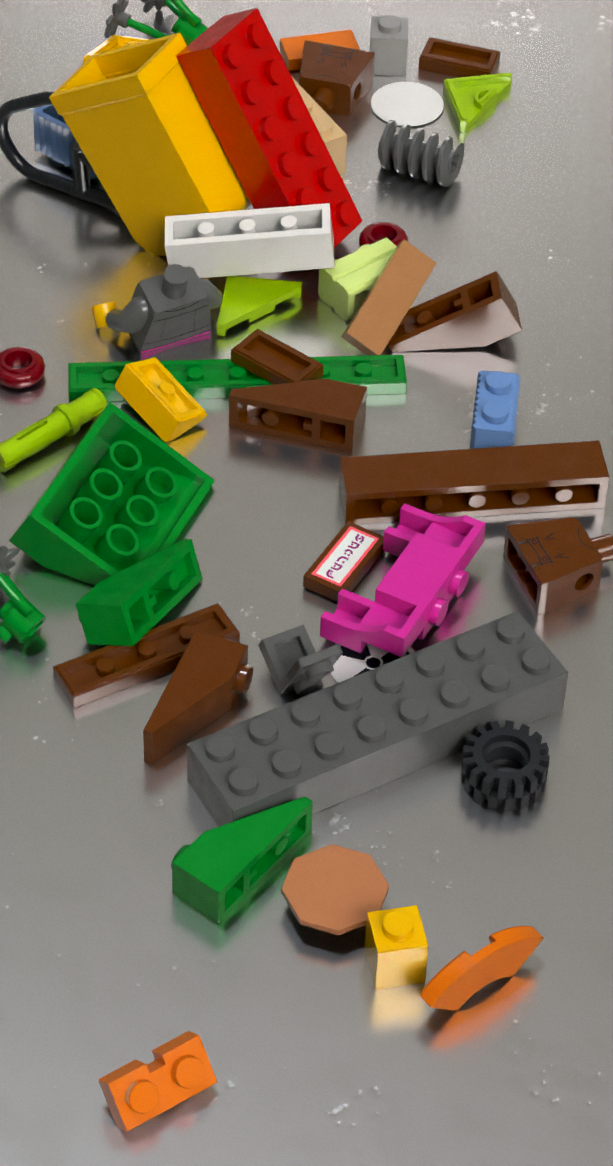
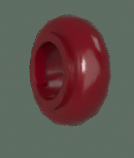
M377 222L363 229L359 236V246L371 245L386 237L397 246L403 239L408 241V237L405 231L396 224Z
M17 346L0 352V383L2 385L16 389L28 388L38 383L44 376L45 363L43 357L36 350ZM23 366L25 368L14 369L13 367Z

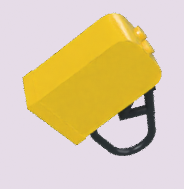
M181 33L92 55L55 92L45 91L7 101L0 107V148L18 172L36 183L118 211L119 219L123 220L138 245L154 255L166 256L165 216L246 210L251 205L176 58V55L187 47ZM42 106L55 107L57 113L63 117L77 141L72 145L74 181L38 169L24 159L15 147L8 131V121L13 114ZM89 169L97 175L105 190L91 186Z

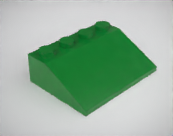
M109 402L88 428L14 532L9 542L43 567L95 586L111 575L173 545L215 480Z

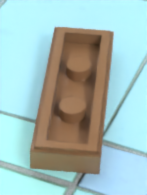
M403 239L397 245L341 337L365 355H381L437 263Z

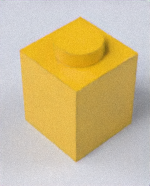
M418 906L367 912L365 952L375 990L425 983L429 946Z

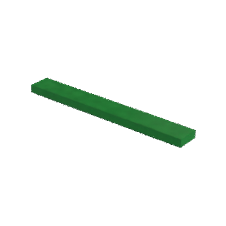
M403 355L311 357L323 364V376L319 379H330L367 387V395L407 393V378ZM231 359L160 361L194 399H227L231 389L273 385L235 364ZM137 361L68 363L69 403L92 388H97L104 395L107 402L126 401L116 390L115 384L125 365Z

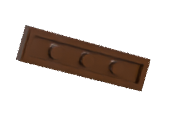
M219 603L152 628L134 646L108 645L53 666V678L72 707L77 708L176 669L195 631L240 643V632Z

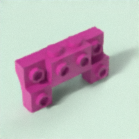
M404 503L400 509V523L397 528L394 529L388 526L384 531L383 551L399 558L377 586L375 602L341 589L338 593L336 611L333 614L325 611L321 616L320 637L359 653L363 651L367 644H370L399 657H404L416 638L423 640L433 625L439 626L443 622L449 602L453 596L460 597L463 593L469 577V573L464 570L484 543L486 523L467 515L459 517L438 516Z

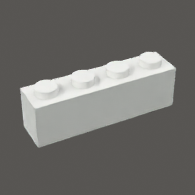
M330 203L165 216V251L168 266L179 264L184 267H192L199 278L335 268Z

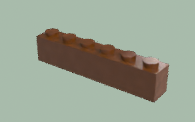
M596 440L340 457L338 489L345 524L349 521L356 525L400 522V509L404 503L425 512L444 517L464 515L480 517L605 508L609 473L600 441Z

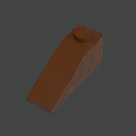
M492 272L410 308L389 341V348L392 352L485 347L522 331L517 303L498 272Z
M317 379L231 389L229 394V426L353 452L366 417L367 387L330 379Z
M199 631L194 632L143 730L144 762L154 764L232 709L239 693H246L252 681L253 666L248 665V645Z

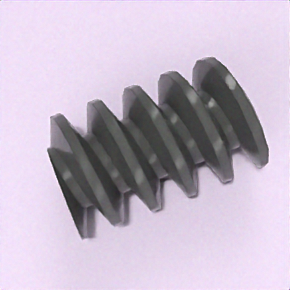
M389 120L378 145V159L383 169L392 170L395 168L399 174H407L409 172L410 176L415 179H420L423 176L426 182L434 183L438 181L442 187H449L453 184L462 166L464 143L459 144L456 150H454L453 138L448 136L440 146L439 134L436 132H432L428 140L424 141L425 131L422 128H418L414 136L410 137L411 127L408 124H404L399 133H396V121Z

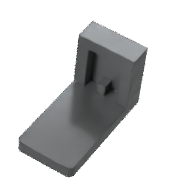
M304 624L262 639L258 644L280 695L293 690L296 691L297 695H303L323 685L322 679L334 671L333 665L343 654L339 644L316 652Z

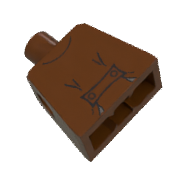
M305 40L299 85L328 115L330 113L343 116L351 115L373 85L375 52Z
M573 517L512 524L506 526L503 558L536 614L542 615L587 596L599 588L602 564L613 561V536L606 534L590 539L580 521Z

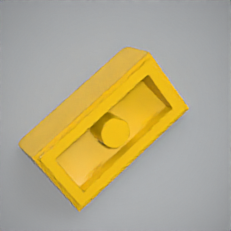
M156 357L126 364L115 384V388L165 443L176 439L203 421L208 415Z

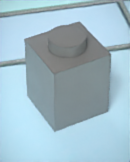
M394 15L371 16L369 52H375L374 75L406 77L408 18Z

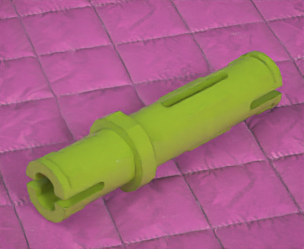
M92 388L70 403L56 405L48 416L1 442L0 471H8L19 462L38 453L65 435L72 437L80 431V426L98 417L107 405L104 395L97 388Z

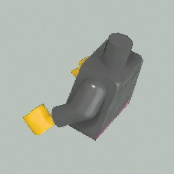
M171 264L166 267L164 274L141 280L135 288L131 301L123 310L117 309L115 301L95 305L91 309L97 329L108 326L113 330L128 333L139 355L210 334L212 331L210 309L218 308L222 303L223 297L220 290L208 278H199L194 268Z

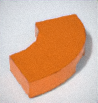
M515 926L489 935L491 944L472 956L467 951L460 953L428 982L421 991L420 996L431 1008L458 1011L472 995L487 984L500 978L513 977L544 938L533 926Z

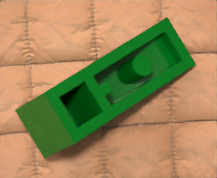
M183 539L97 583L76 603V608L87 644L134 646L203 579L192 539Z
M304 796L203 832L191 845L186 844L182 846L175 854L171 863L172 893L219 924L311 833L313 801Z

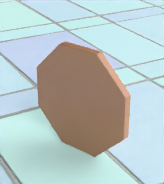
M331 844L294 858L281 888V894L300 925L339 936L366 925L367 912L382 909L389 891V884L369 854Z

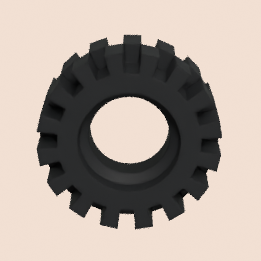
M506 720L505 728H499L498 721L489 722L488 731L481 725L475 729V736L470 733L466 738V745L463 747L461 783L464 782V790L467 795L474 792L473 800L479 805L484 799H487V808L495 811L497 803L504 804V812L513 811V803H517L520 809L528 807L529 799L535 803L540 798V793L544 792L550 755H548L549 748L547 743L541 744L542 736L537 731L529 736L530 727L522 724L520 729L517 730L513 729L514 721ZM494 760H509L520 765L522 769L513 772H503L492 768L488 763Z

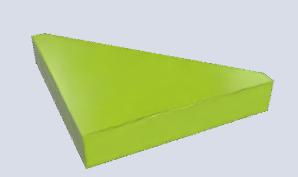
M511 73L444 80L443 92L459 132H465L511 87Z
M227 276L217 322V335L223 337L226 335L227 329L245 320L250 323L274 311L275 305L286 299H299L302 293V282Z

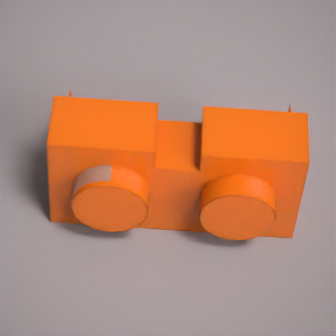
M187 1031L152 1050L155 1060L147 1065L135 1059L98 1079L118 1128L128 1132L217 1083L214 1071L198 1034Z

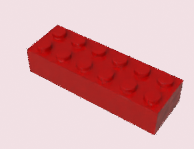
M258 8L222 16L176 55L253 208L263 209L330 203L335 248L363 220Z

